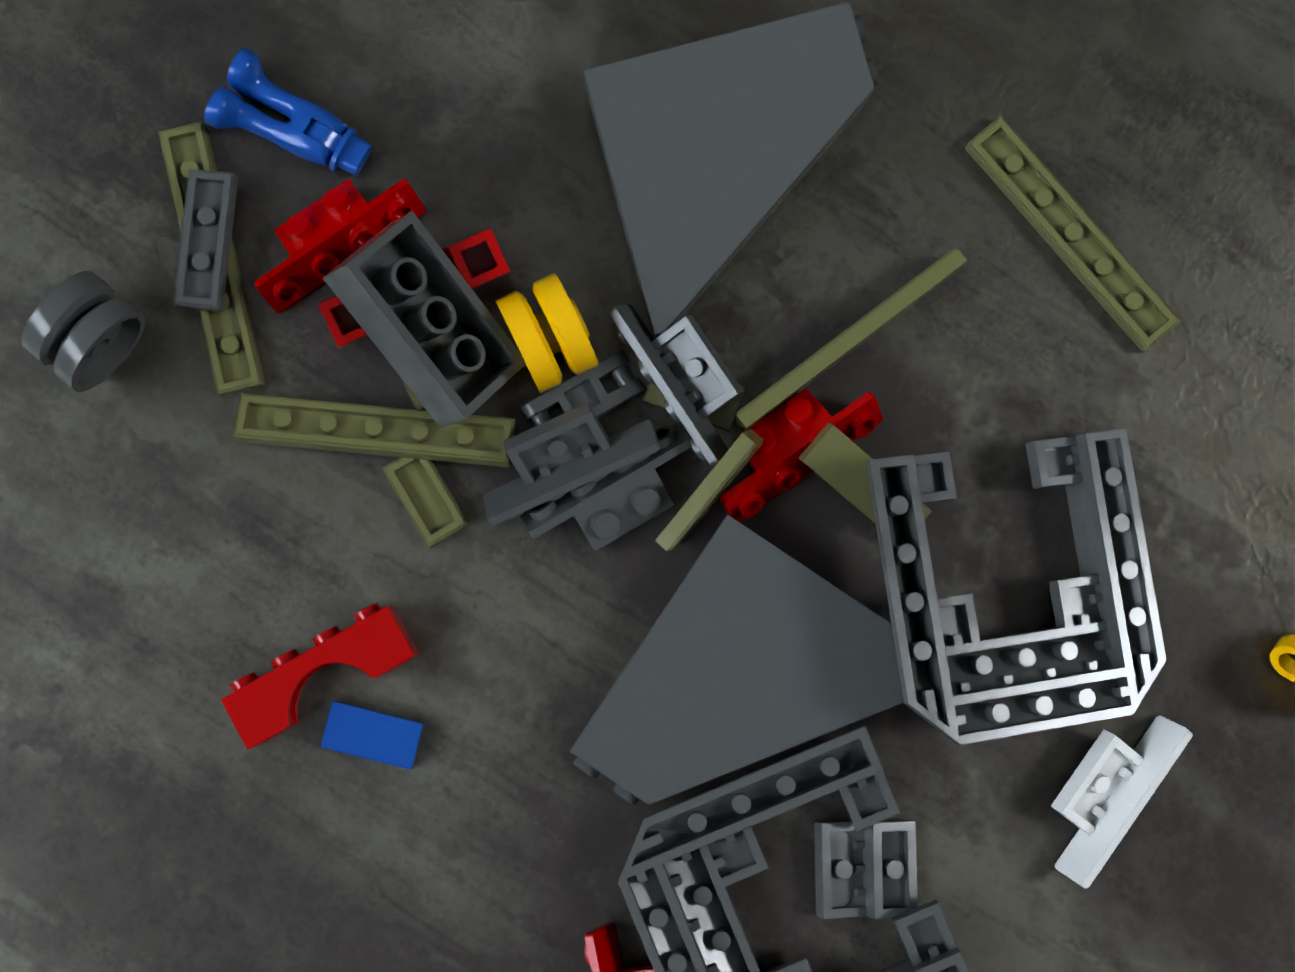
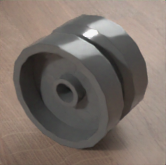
M82 271L59 284L37 306L23 331L22 347L45 366L54 365V373L76 392L87 391L104 381L127 359L141 338L145 329L146 317L125 298H114L115 291L93 271Z

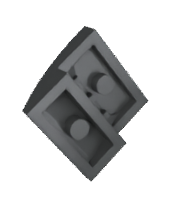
M851 820L814 821L816 917L835 919L867 916L873 919H888L918 907L916 821L884 820L860 831L855 830Z

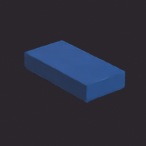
M332 701L320 747L412 770L425 723L339 701Z

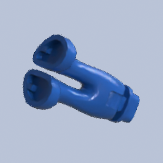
M242 48L236 54L227 74V84L230 90L225 87H219L213 93L204 113V122L220 130L241 128L270 140L309 162L325 166L329 164V168L333 172H337L341 168L354 176L359 174L372 151V144L357 137L358 131L352 127L348 129L344 122L323 107L296 96L268 80L264 75L260 57L255 52ZM238 95L272 108L290 118L291 121L283 123L274 119L251 104L245 103Z

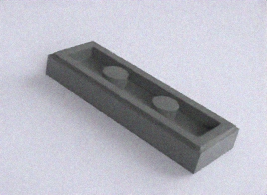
M189 169L173 305L177 308L223 312L239 178L235 173Z

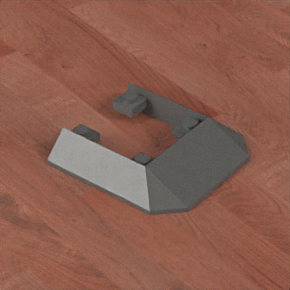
M1127 428L1089 432L1077 436L1026 443L1033 489L1065 485L1080 577L1049 581L1055 628L980 639L973 593L937 598L922 504L957 499L950 452L917 456L912 454L866 461L904 704L956 745L971 744L1133 715L1166 662Z
M865 725L644 817L618 884L654 972H762L727 889V886L769 869L752 826L839 790L856 831L900 814V810L883 773L884 769ZM937 900L893 917L909 959L878 972H969L964 957L957 947ZM803 955L765 972H812L806 956Z

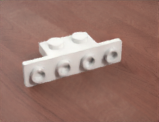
M1159 715L1133 750L1116 735L1103 729L1051 805L1053 809L1079 828L1055 863V869L1084 889L1089 888L1175 761L1181 755L1191 740L1193 733L1186 727Z

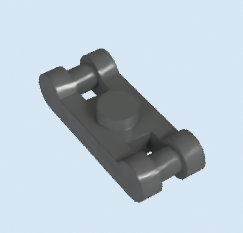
M621 350L598 362L599 366L579 376L576 375L521 407L520 410L526 421L532 420L533 424L538 426L552 419L548 410L558 404L566 413L589 402L595 415L599 418L620 405L640 396L646 391V388L640 378L635 379L627 366L630 364V360L624 350ZM612 375L619 388L607 394L600 380Z

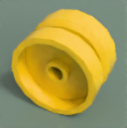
M555 272L533 282L532 292L541 311L535 315L525 296L518 291L495 300L540 394L561 384L562 373L554 357L559 352H561L569 370L577 376L599 366L588 339L590 334L574 300L572 298L569 299Z

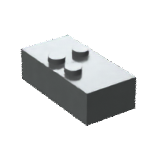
M413 211L388 224L323 277L324 281L440 428L466 420L526 364L519 350Z

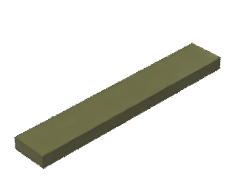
M1002 115L967 143L964 149L1142 353L1147 351L1181 322L1177 315Z
M203 121L158 132L181 232L189 169L217 171L207 126ZM231 238L223 312L199 310L217 394L221 397L266 386L233 239Z
M953 248L736 413L735 423L742 432H745L957 273L968 261L958 248L956 250Z
M241 393L233 437L237 442L510 468L511 460L505 451L504 441L515 436L516 421L514 418L471 415L466 420L440 428L427 410Z

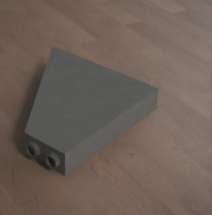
M850 1L584 70L586 91L654 339L684 317L869 102L874 86L878 84V74L873 59H866L862 46V43L866 41L864 24L860 15L854 16Z
M727 514L569 752L577 756L573 764L595 779L602 773L614 781L616 784L612 790L629 803L636 805L640 799L650 805L902 704L904 699L892 624Z

